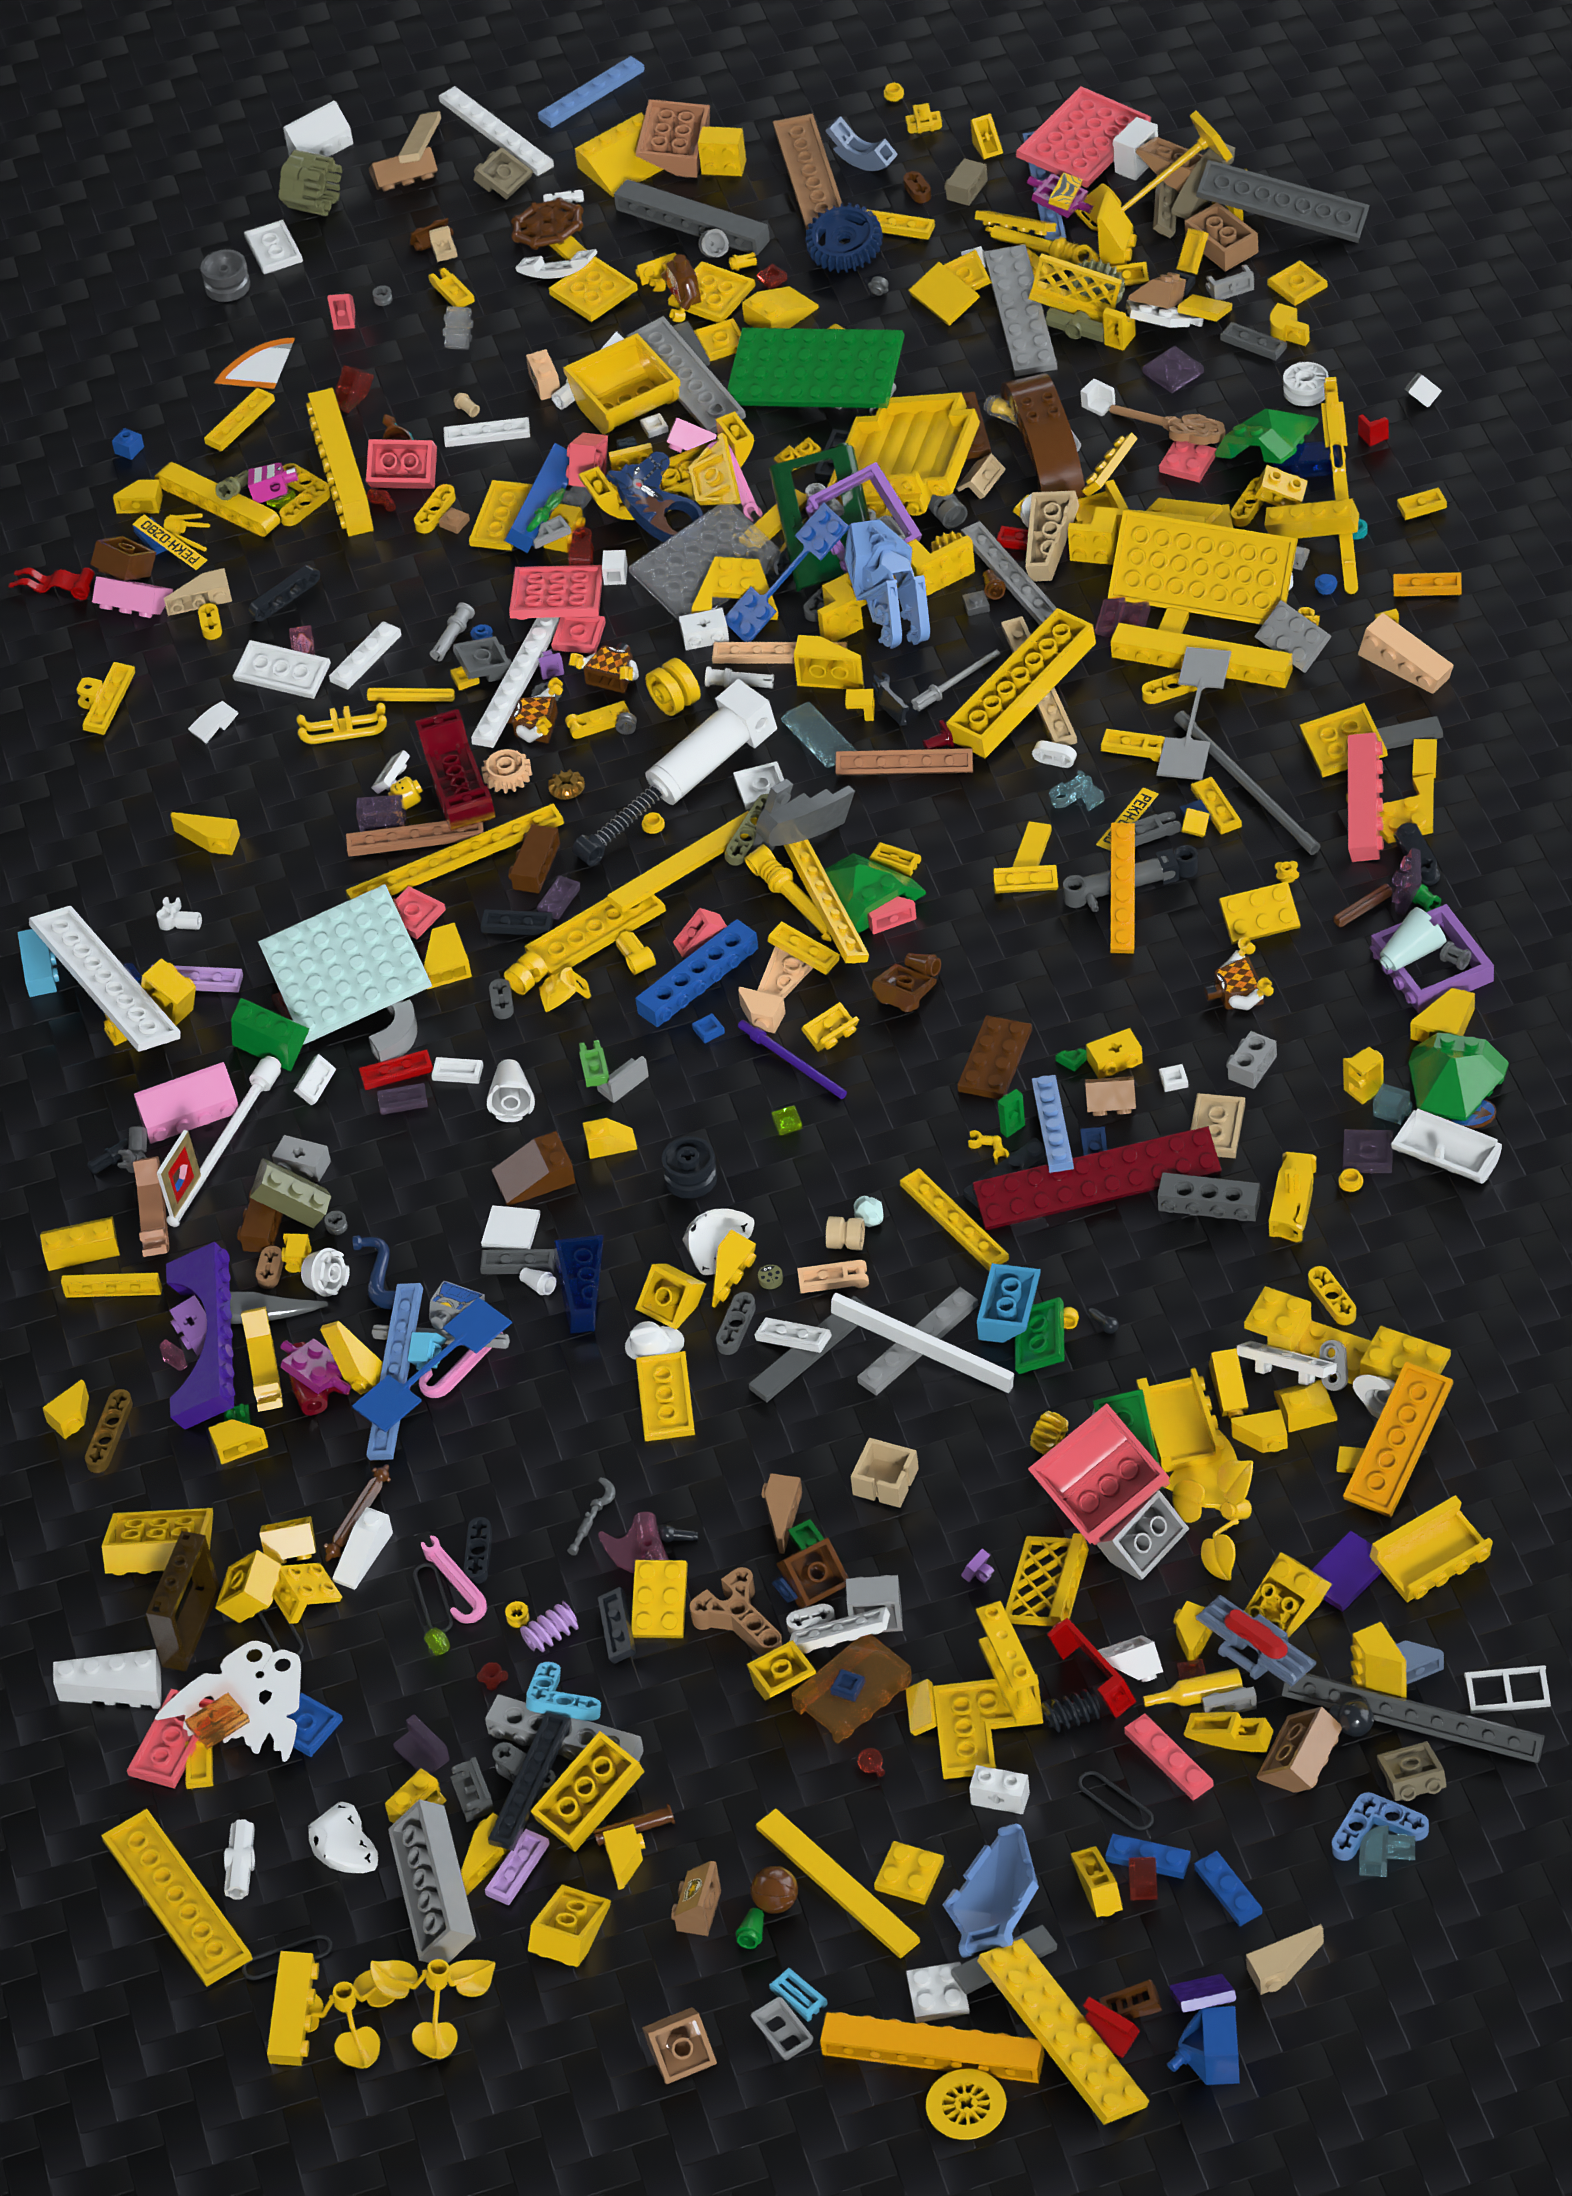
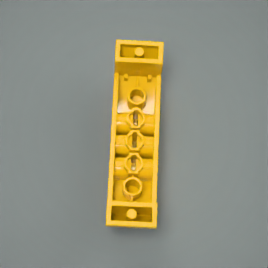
M734 411L717 418L716 427L718 435L723 433L727 437L728 445L733 450L741 468L752 449L754 436ZM717 438L670 457V464L662 476L660 489L695 501L689 466L695 459L700 457L707 445L719 439ZM598 466L578 474L579 479L602 510L620 519L635 520L623 504L617 487L607 480Z

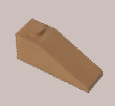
M770 1474L768 1483L763 1485L762 1498L766 1500V1507L779 1553L784 1554L789 1540L788 1530L793 1526L802 1496L801 1480L799 1477Z

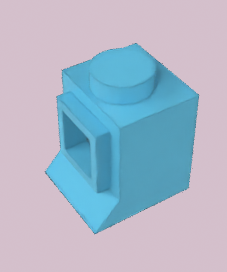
M412 1332L408 1361L415 1365L417 1370H420L441 1352V1346L447 1339L438 1333ZM440 1361L432 1368H437Z

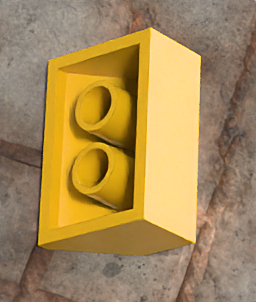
M113 1216L43 1231L40 1234L48 1271L120 1255Z
M1382 1622L1353 1633V1645L1351 1646L1353 1660L1351 1661L1353 1676H1351L1353 1685L1407 1699L1406 1659Z

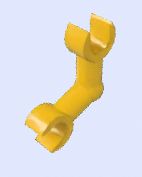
M976 1130L970 1131V1138L977 1139L968 1140L970 1148L976 1149L982 1145H993V1157L996 1165H998L999 1157H1009V1152L1003 1148L1000 1136L982 1135Z

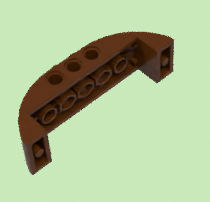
M1044 373L1002 383L1001 397L1006 407L1012 408L1037 473L1038 492L1076 491L1077 499L1086 497L1082 492L1085 484L1072 430L1049 375Z

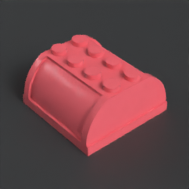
M1105 1404L1028 1468L1085 1539L1095 1546L1101 1541L1100 1538L1138 1506L1161 1487L1165 1488L1170 1484L1168 1480L1170 1477L1108 1404Z

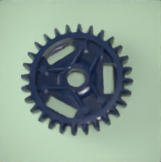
M842 203L838 208L833 205L831 210L825 208L824 214L818 212V218L813 217V223L808 224L809 229L806 230L805 241L812 260H815L816 265H821L823 269L828 267L830 272L833 269H837L839 273L841 269H845L847 273L850 268L856 271L857 266L863 268L864 262L870 264V258H876V253L880 252L883 239L881 224L876 215H873L871 210L867 211L866 207L860 209L858 204L852 207L851 203L847 207H844ZM824 232H826L825 245L820 246L819 240ZM844 238L850 239V242L847 244L839 243Z

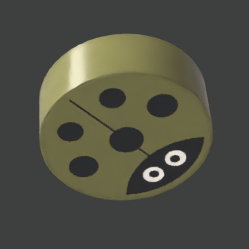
M776 1265L762 1267L758 1272L759 1284L765 1289L779 1287L783 1282L782 1270Z

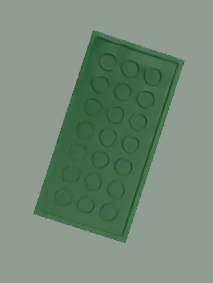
M742 328L727 391L740 406L888 408L905 334L902 330Z

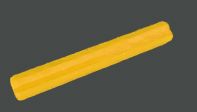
M368 688L367 698L369 701L453 702L455 692L452 688Z

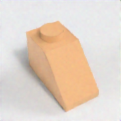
M739 987L740 1006L750 1024L755 1028L759 1027L763 1031L775 1033L785 1015L784 998Z

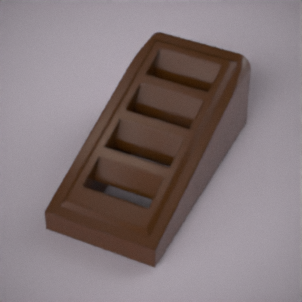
M1151 1979L1100 1998L1101 2004L1111 2010V2004L1116 2003L1118 2009L1116 2013L1126 2019L1162 2011L1157 1989ZM1149 1995L1150 2000L1145 2001L1144 1996ZM1138 1998L1139 2004L1135 2005L1133 1999ZM1125 2000L1128 2004V2008L1124 2009L1122 2004V2001Z

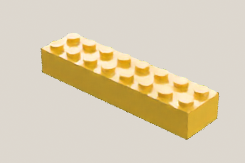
M329 388L309 393V403H306L308 415H312L309 422L311 430L314 431L315 443L319 445L317 446L320 459H323L322 465L324 472L327 473L326 478L329 487H331L333 501L336 500L334 503L337 515L342 514V516H339L341 528H346L348 537L374 531L367 496L334 390Z
M1057 608L946 722L948 729L952 733L953 742L965 749H973L974 753L986 758L1096 644L1093 624Z

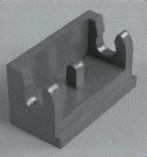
M476 1757L454 1766L451 1770L455 1775L451 1776V1781L466 1821L468 1822L494 1813L491 1796Z

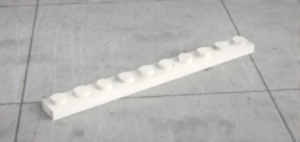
M560 617L536 618L471 737L472 744L492 748L495 746L539 664L538 658L543 657L542 652L547 650L553 639Z

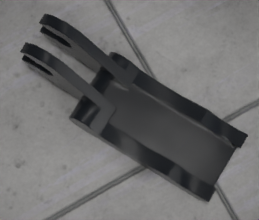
M881 672L883 679H879L874 674L872 689L878 699L877 702L900 726L906 725L905 717L909 707L903 703V699L896 696L889 688V675Z

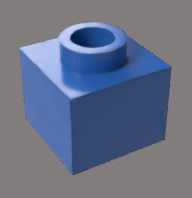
M126 428L112 440L115 454L130 460L144 448L141 434Z

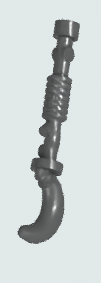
M599 1478V1482L605 1487V1494L602 1498H596L591 1501V1512L585 1513L586 1518H584L577 1531L578 1535L574 1543L570 1544L567 1550L571 1555L578 1553L579 1545L583 1537L587 1536L597 1511L602 1510L603 1505L609 1504L615 1498V1487L608 1479Z

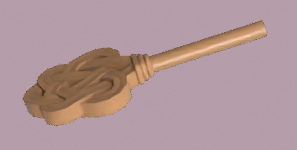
M1113 404L1110 406V413L1163 426V428L1169 431V438L1174 441H1187L1192 444L1208 445L1210 443H1220L1225 437V428L1222 422L1206 418V416L1200 414H1189L1179 419L1176 416L1161 417Z

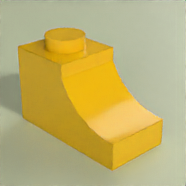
M1111 308L1104 310L1105 345L1124 351L1136 335L1135 319L1127 317L1126 313Z

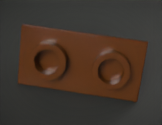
M448 218L436 220L430 226L414 230L411 233L410 245H414L416 251H423L431 247L429 231L448 226ZM449 227L452 236L454 235L452 228Z

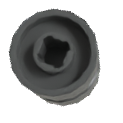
M953 493L947 496L932 495L928 508L945 528L952 529L964 522L967 516V509Z

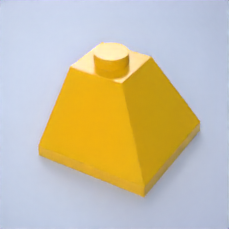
M1321 1379L1307 1386L1300 1384L1274 1391L1288 1432L1337 1421L1336 1412Z

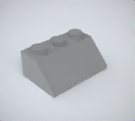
M1158 1490L1102 1536L1097 1546L1111 1563L1137 1579L1143 1580L1189 1528L1160 1490Z

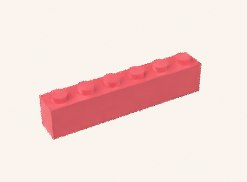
M1375 732L1348 735V850L1352 862L1380 859V850L1384 849L1383 837L1380 836V831L1384 829L1383 818L1380 817V812L1383 811V800L1379 798V793H1383L1382 779H1379V774H1383L1382 760H1379V755H1383L1382 741L1377 740Z

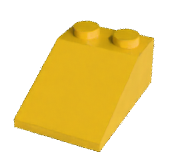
M1106 191L1097 217L1100 260L1104 264L1110 263V267L1126 265L1127 261H1131L1132 247H1135L1137 237L1136 234H1133V225L1111 191Z
M790 286L759 291L742 302L744 322L753 328H791L819 308L818 304Z
M798 635L794 650L797 686L864 689L861 655L821 636Z
M561 1885L531 1924L528 1951L536 1953L541 1957H548L563 1962L566 1965L578 1967L590 1950L611 1905V1900Z

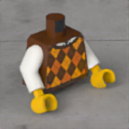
M621 642L616 648L602 646L596 653L586 658L578 653H571L569 665H575L577 669H584L585 681L589 685L625 693L629 680L633 681L639 677L637 664L633 661L632 653L629 652L630 647L626 643Z
M558 678L551 679L548 683V688L540 695L518 700L516 710L512 712L507 722L513 724L514 734L529 743L533 741L549 743L558 714L555 694L561 695L563 691L561 688L563 683Z
M1245 936L1238 942L1240 950H1236L1229 960L1214 972L1215 984L1204 987L1207 1000L1221 998L1226 1009L1249 1010L1253 1006L1264 1004L1263 995L1271 996L1273 994L1272 982L1266 977L1259 980L1249 957H1245V954H1252L1255 951V945Z

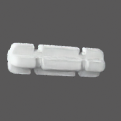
M574 190V193L567 191L555 193V195L545 194L543 196L544 202L556 200V198H563L564 201L573 203L572 201L576 203L584 201L582 190Z

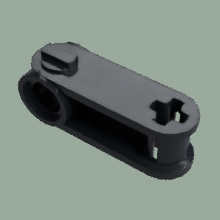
M1404 823L1400 825L1397 831L1393 832L1400 851L1405 855L1422 884L1426 886L1436 884L1440 880L1437 861L1417 824Z

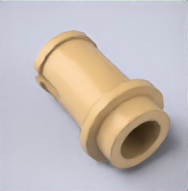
M458 393L455 396V407L464 410L470 417H475L479 413L480 407L469 399V395Z

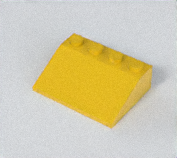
M642 113L633 116L575 148L578 168L612 197H614V193L626 179L640 183L663 170L636 156L645 115Z
M213 1508L113 1513L102 1543L105 1573L123 1575L127 1572L147 1574L152 1571H164L181 1531L205 1535L210 1550Z

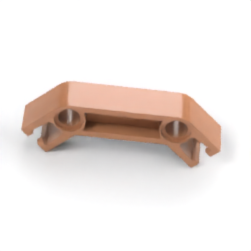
M159 1157L134 1160L133 1166L137 1184L141 1226L139 1236L144 1248L142 1250L143 1257L168 1253L170 1248L166 1221V1204L157 1176V1171L160 1168Z

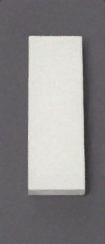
M765 1318L754 1334L756 1341L821 1353L832 1336L829 1329L772 1318Z

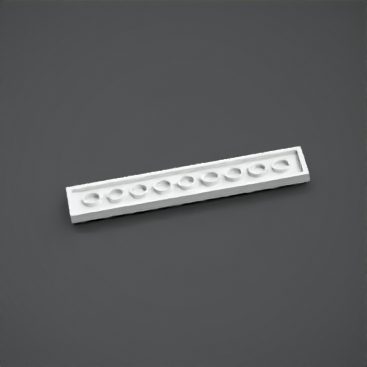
M71 906L29 918V926L138 1052L180 1039V1030Z

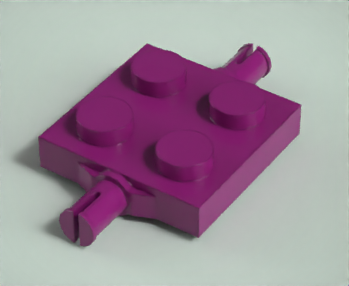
M1051 174L1042 181L1032 176L1029 177L1027 184L1037 188L1033 193L1032 201L1067 218L1077 209H1081L1088 214L1091 213L1093 206L1083 202L1087 198V190L1080 187L1067 211L1048 204L1049 198L1060 177Z
M312 1339L302 1347H295L288 1340L282 1343L280 1348L287 1352L289 1356L282 1360L281 1368L317 1394L331 1387H336L344 1394L350 1391L351 1385L341 1379L343 1376L330 1349L316 1339Z

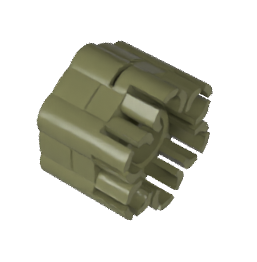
M295 149L281 169L279 199L288 208L327 216V211H330L332 204L336 203L340 196V192L327 189L339 191L340 185L335 183H339L341 175L329 172L342 173L341 165L335 164L332 157Z

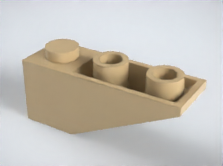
M225 569L202 573L166 596L164 601L168 616L199 609L200 606L206 603L218 605L231 602L232 598Z

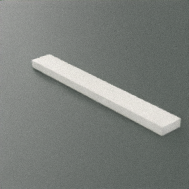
M835 1293L831 1300V1313L1007 1393L1013 1387L1014 1373L838 1293Z

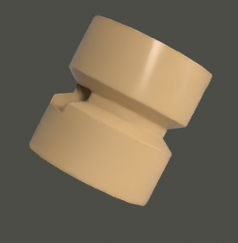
M829 1216L826 1226V1247L841 1249L845 1244L850 1250H862L865 1236L864 1219L849 1218L845 1222L843 1217Z

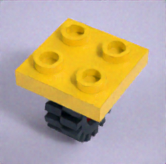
M634 436L616 440L618 450L608 452L611 470L621 471L626 464L637 465L642 463L653 453L651 443L637 446Z

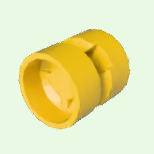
M527 951L517 960V963H514L504 972V978L509 982L512 990L518 994L525 995L536 982H539L548 973V968L539 955L532 951Z

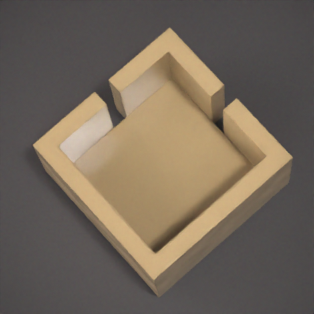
M869 1438L851 1475L853 1495L870 1500H875L878 1497L879 1502L900 1508L907 1495L908 1486H911L919 1469L917 1451Z

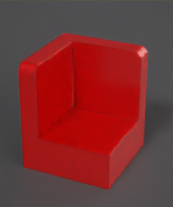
M1361 414L1358 416V434L1371 447L1389 438V420L1384 417L1370 422Z

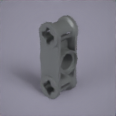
M503 1742L496 1745L492 1752L493 1758L496 1761L495 1768L499 1775L514 1783L527 1754L512 1744ZM550 1770L537 1798L538 1800L546 1794L556 1781L552 1770Z

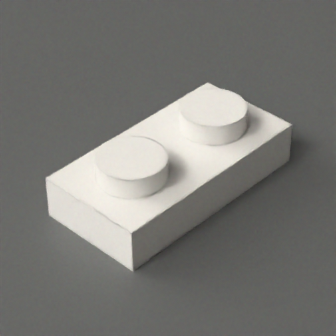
M403 750L392 756L371 788L377 794L385 789L387 791L390 790V785L397 781L395 779L397 775H400L406 769L407 765L405 763L410 755Z

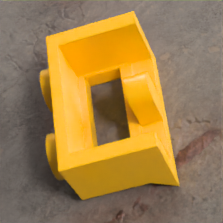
M1370 1047L1361 1050L1352 1058H1343L1344 1090L1362 1105L1384 1089V1060L1378 1051Z
M422 1768L417 1771L385 1803L389 1821L394 1824L419 1799L443 1805L446 1799L440 1793L437 1779Z

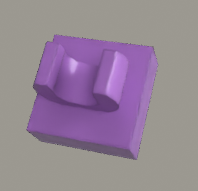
M551 650L542 652L543 657L538 658L542 679L545 680L563 675L564 669L560 653L552 654Z
M981 1549L966 1566L961 1576L970 1582L976 1575L985 1584L994 1572V1569L986 1564L990 1555L984 1549Z

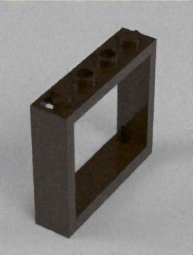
M181 1531L146 1612L162 1667L181 1671L187 1670L221 1590L205 1535ZM192 1576V1588L176 1623L174 1615ZM155 1607H159L160 1612H154L153 1610Z

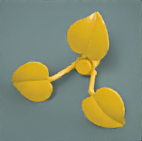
M1228 1461L1220 1467L1217 1483L1219 1489L1225 1492L1223 1498L1227 1499L1223 1504L1202 1502L1205 1496L1204 1488L1194 1480L1181 1481L1173 1489V1505L1175 1511L1184 1522L1191 1523L1197 1521L1201 1516L1202 1507L1221 1509L1223 1517L1230 1520V1522L1213 1533V1538L1205 1539L1201 1547V1558L1204 1566L1211 1574L1223 1580H1231V1572L1235 1561V1546L1229 1536L1221 1533L1232 1525H1238V1520L1247 1519L1251 1514V1504L1245 1498L1251 1483L1253 1461Z
M435 1959L428 1964L427 1970L422 1971V1975L418 1979L416 1969L411 1964L399 1960L371 1961L370 1970L372 1981L378 1991L384 1996L393 1999L405 1998L409 1993V1988L416 1989L426 1978L427 1986L435 1991L433 2023L423 2022L418 2024L413 2030L412 2042L421 2053L433 2059H441L447 2057L454 2050L457 2044V2032L450 2023H438L440 1990L446 1987L448 1981L449 1986L456 1985V1989L461 1995L476 1997L484 1994L490 1987L495 1962L465 1960L449 1966L446 1961Z
M371 1970L359 1975L353 1985L349 1982L336 1984L333 1988V1995L329 1996V2001L324 2009L321 1998L316 1995L315 2004L309 2007V2014L312 2015L311 2031H306V2033L316 2030L319 2026V2018L325 2017L334 2003L336 2009L347 2013L351 2032L343 2033L337 2038L335 2053L343 2063L361 2069L368 2068L376 2061L380 2051V2040L378 2034L371 2027L355 2029L352 2009L356 2005V1999L360 2002L367 2000L368 2004L372 2007L387 2006L395 2000L384 1996L378 1991L372 1981Z

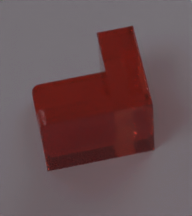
M1155 1857L1129 1858L1131 1900L1158 1899Z

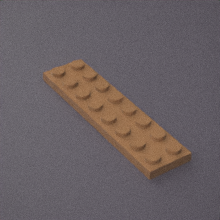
M813 114L773 121L774 131L806 230L809 229L808 224L813 223V217L818 218V212L824 214L825 208L831 210L833 205L838 208L842 203Z

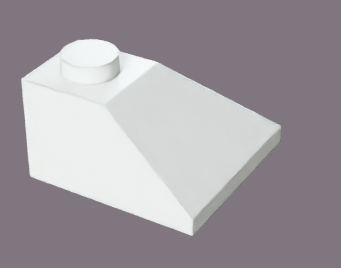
M1142 1635L1097 1650L1112 1667L1137 1680H1142V1682L1157 1678L1156 1674L1163 1672L1155 1643Z

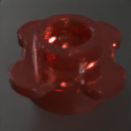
M492 1662L483 1666L481 1672L477 1674V1679L480 1682H484L489 1690H494L501 1681L508 1679V1673L502 1671L499 1664Z

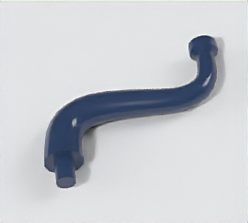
M353 1236L354 1250H361L362 1247H375L378 1251L368 1283L370 1299L380 1308L393 1310L396 1290L387 1291L384 1289V1280L390 1257L388 1245L381 1238Z

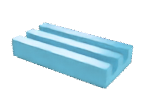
M790 1968L785 1970L769 1985L773 1993L783 1998L786 2004L806 2021L812 2019L811 2015H816L820 2012V2007L824 2008L827 2005V1999ZM789 1978L816 2002L813 2004L785 1979ZM779 1985H781L783 1988H785L790 1994H792L796 1999H798V2000H799L802 2004H804L808 2009H806L803 2005H801L797 2000H795L790 1994H788V1993H787L784 1989H782Z

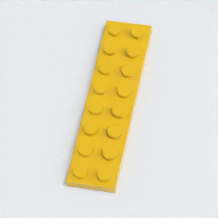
M148 1809L101 1835L108 1849L206 1987L252 1960V1955Z
M1023 1939L1014 1941L1011 1946L1004 1948L1000 1946L980 1954L977 1960L1103 2124L1146 2108L1149 2103L1148 2098Z

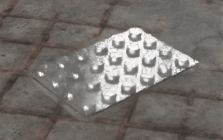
M733 504L717 505L629 566V572L679 621V616L691 614L693 603L714 557L759 559L765 575L768 573L769 563L780 549ZM712 597V610L718 608L731 598Z

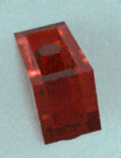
M344 365L335 390L339 409L349 413L368 395L374 375L359 368Z

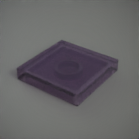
M1344 1129L1343 1171L1352 1168L1358 1170L1359 1173H1392L1393 1149L1391 1143L1393 1142V1130Z

